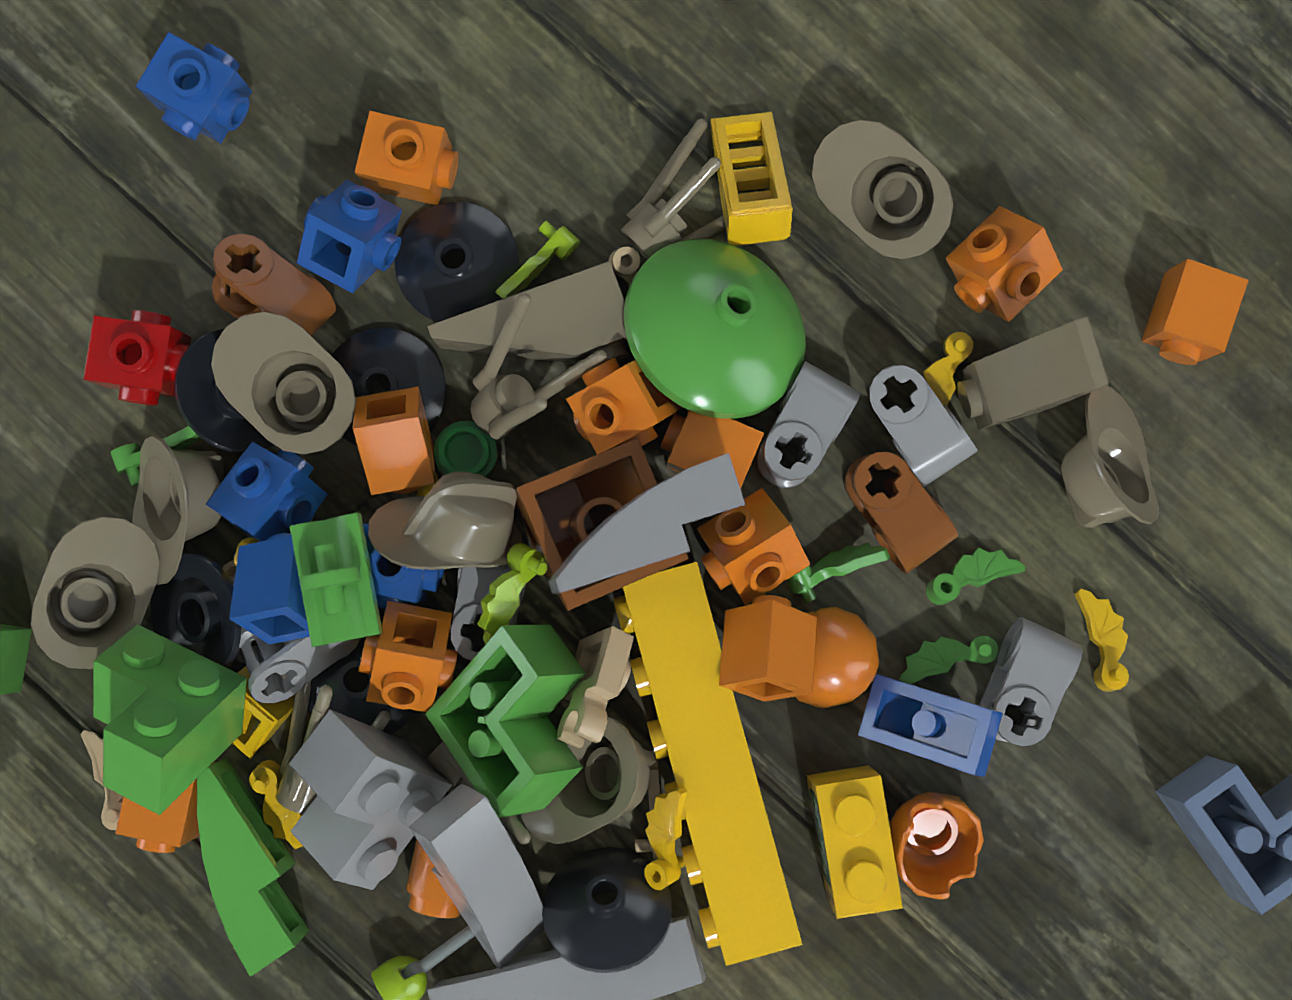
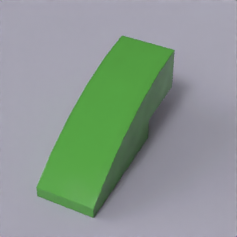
M226 758L210 765L197 778L198 827L202 858L213 901L227 936L251 977L294 948L309 932V929L276 880L296 863L279 838H274L272 827L264 823L263 812Z

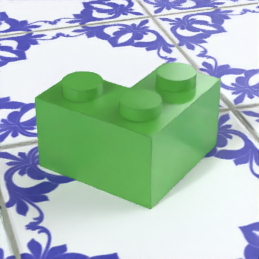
M137 624L93 660V717L108 724L103 728V786L160 815L242 734L247 678Z
M502 625L425 714L475 790L487 798L498 818L545 809L583 768L567 744L557 739V730L547 717L586 674L551 625Z

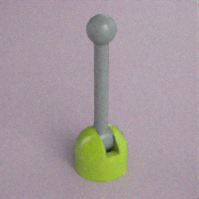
M469 926L465 927L421 960L409 955L397 956L387 960L371 972L378 992L384 1000H420L426 991L428 982L427 971L475 937Z

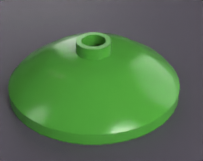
M712 239L678 241L653 254L639 269L628 288L624 305V326L629 347L637 364L660 392L690 411L721 419H735L755 415L766 410L784 396L792 387L801 371L805 357L806 340L804 324L797 303L782 279L766 263L740 247ZM728 303L732 305L739 312V314L731 310Z

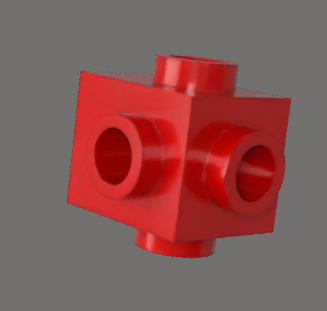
M132 310L130 320L94 315L83 380L106 388L119 389L118 400L158 406L160 395L175 397L174 378L181 357L190 347L191 336L172 327V318L163 314Z

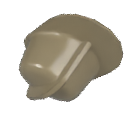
M856 120L845 123L824 137L814 155L812 178L818 197L833 215L859 236L869 247L887 257L907 259L920 256L941 241L950 226L954 204L950 185L939 169L897 131L876 121Z
M267 312L244 315L224 329L215 343L211 364L216 385L227 401L268 441L283 451L305 455L323 451L341 439L353 419L356 405L353 383L343 367L308 332L285 316Z
M1104 386L1089 392L1085 400L1087 434L1065 454L1061 464L1066 493L1076 522L1085 528H1091L1132 516L1139 522L1152 524L1159 518V505L1151 484L1146 446L1138 421L1124 398L1112 387Z
M151 436L144 440L141 447L140 478L132 523L143 528L155 543L160 561L156 585L168 583L176 574L185 541L212 529L218 524L221 515L205 504L224 480V460L219 453L214 451L170 449L163 439Z
M468 471L449 473L441 477L426 496L393 500L378 508L369 520L368 538L375 550L393 563L411 569L437 570L463 567H503L508 563L506 559L509 550L514 545L522 543V535L513 522L517 498L515 487L510 483L493 481L483 475Z
M102 516L83 521L62 536L49 559L33 602L31 627L36 643L51 660L68 668L93 669V660L137 624L141 626L157 584L160 567L155 543L143 528L124 518Z
M607 717L606 729L600 742L595 743L585 738L583 748L580 749L567 744L583 768L545 809L520 814L526 828L540 840L555 844L577 840L609 824L619 816L630 813L643 800L649 787V767L657 759L653 752L643 749L641 744L631 737L628 729L614 718Z

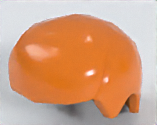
M838 607L820 608L816 612L810 611L807 614L817 618L813 694L795 697L800 702L821 709L851 702L869 687L876 675L879 666V656L875 634L857 614Z
M933 792L922 793L909 799L896 810L889 827L897 874L916 895L938 900L947 899L950 896L949 890L952 884L960 879L973 878L975 876L977 855L981 851L984 842L981 821L958 796Z

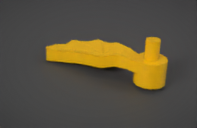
M955 332L949 335L943 343V350L947 357L935 361L923 371L924 379L942 405H948L956 389L952 376L957 366L973 350L972 338L964 332Z
M1079 589L1074 595L1086 619L1089 640L1099 647L1101 657L1100 665L1094 672V683L1100 690L1105 692L1122 689L1129 680L1128 670L1124 665L1118 663L1128 639V635L1122 629L1124 618L1113 612L1108 599H1096L1092 592Z
M271 760L262 761L250 774L249 783L255 792L265 794L263 804L264 823L272 827L274 838L286 839L294 849L303 847L290 832L303 814L283 807L275 797L282 779V774L279 772L280 765Z
M685 787L677 788L669 792V794L662 793L658 795L655 799L654 809L646 813L649 826L645 831L650 845L658 858L646 865L644 875L648 884L656 890H662L677 881L681 876V868L685 866L683 857L676 856L675 840L682 835V812L688 792Z

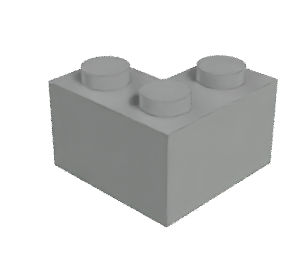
M329 710L289 763L317 794L316 798L290 832L333 880L374 890L380 880L391 873L396 866L398 856L413 838L414 834L409 826L440 802L452 785L406 740Z

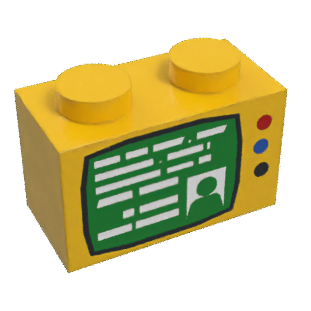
M869 765L807 775L827 902L836 918L840 919L902 909L903 905L881 775Z

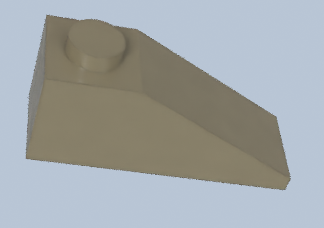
M610 261L522 292L529 294L531 302L506 356L576 364L598 350H604L607 353L606 361L612 358L620 361L629 355L626 347H629L624 326L625 301ZM521 293L429 325L427 327L431 338L440 349L491 354L506 319Z
M1085 317L973 362L960 371L963 381L958 382L957 391L965 415L969 419L974 417L978 430L1051 409L1109 385L1089 319Z

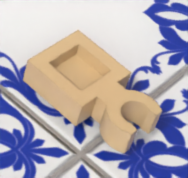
M611 626L579 641L575 659L586 674L563 698L570 701V705L559 723L557 731L558 740L578 749L583 748L585 738L595 743L601 741L607 725V713L605 711L609 699L618 697L630 676L631 663L628 657L634 636Z

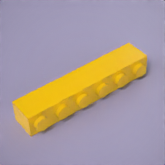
M694 562L657 572L624 586L625 595L615 597L613 601L621 630L628 634L635 632L642 657L631 659L630 663L639 696L652 694L659 719L647 722L656 759L669 756L676 780L664 784L665 792L669 794V792L681 787H685L688 791L682 812V820L686 819L693 844L682 846L681 850L690 884L704 883L710 907L699 909L698 913L708 949L721 946L725 964L728 966L803 945L733 690L719 686L722 650L698 563Z

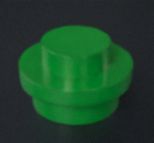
M459 421L447 426L439 434L435 442L434 459L439 471L443 475L452 472L468 471L487 477L497 462L498 449L495 439L483 432L472 421Z

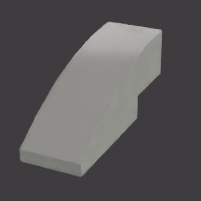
M729 453L688 468L639 494L605 519L571 552L548 581L552 594L562 593L689 552L690 549L682 527L683 524L745 505Z
M462 783L409 826L434 864L431 870L495 966L500 969L545 929L542 918L543 905L535 885L507 831L484 795Z

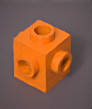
M1001 206L946 257L958 281L954 285V290L959 298L973 311L981 313L986 309L1007 322H1010L1031 300L1036 298L1063 270L1044 227Z
M615 358L582 375L587 387L566 399L574 412L573 419L578 432L585 440L591 443L597 455L618 444L622 445L637 438L641 446L658 437L653 425L683 408L666 397L650 382L636 360L620 368Z
M763 488L744 499L745 505L724 511L697 528L709 549L708 553L700 557L708 573L720 590L731 584L745 606L751 603L753 598L762 596L766 592L775 589L779 584L811 565L791 524Z
M387 601L382 622L383 633L380 636H367L362 652L359 672L371 674L366 701L390 705L398 709L429 711L434 704L437 688L448 689L454 675L458 652L446 649L452 613Z

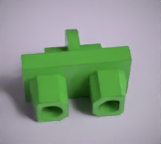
M353 513L321 521L291 525L290 530L311 646L316 647L382 634L383 631L361 514Z

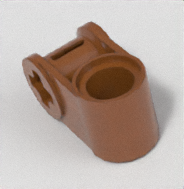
M230 235L221 240L215 248L213 266L216 275L213 278L212 294L217 305L236 319L259 312L282 315L301 326L313 336L335 313L336 306L331 294L318 280L307 273L301 272L269 248L262 240L253 235Z
M876 452L855 459L848 467L844 482L849 499L871 527L879 545L886 547L890 560L905 575L958 537L957 530L948 515L935 499L926 492L907 463L898 455L890 452ZM869 468L873 471L886 470L888 472L889 478L883 483L886 494L882 492H867L865 486L872 480L871 474L868 471Z

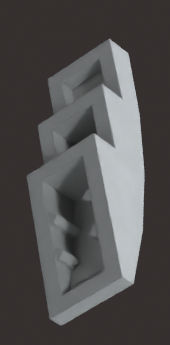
M689 915L671 919V924L664 941L649 958L623 971L614 973L587 971L566 961L556 950L510 959L500 969L497 967L493 970L437 981L427 992L430 1000H653L701 984L705 981L706 976Z

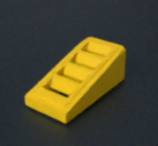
M772 112L711 119L710 128L714 155L721 161V166L717 170L728 243L737 246L787 239L791 232L793 208ZM762 141V146L729 149L728 145ZM762 164H765V165H766V166H763V167H755V168H746V169L733 170V168H736V167H745V166L762 165ZM769 188L767 191L738 194V191Z

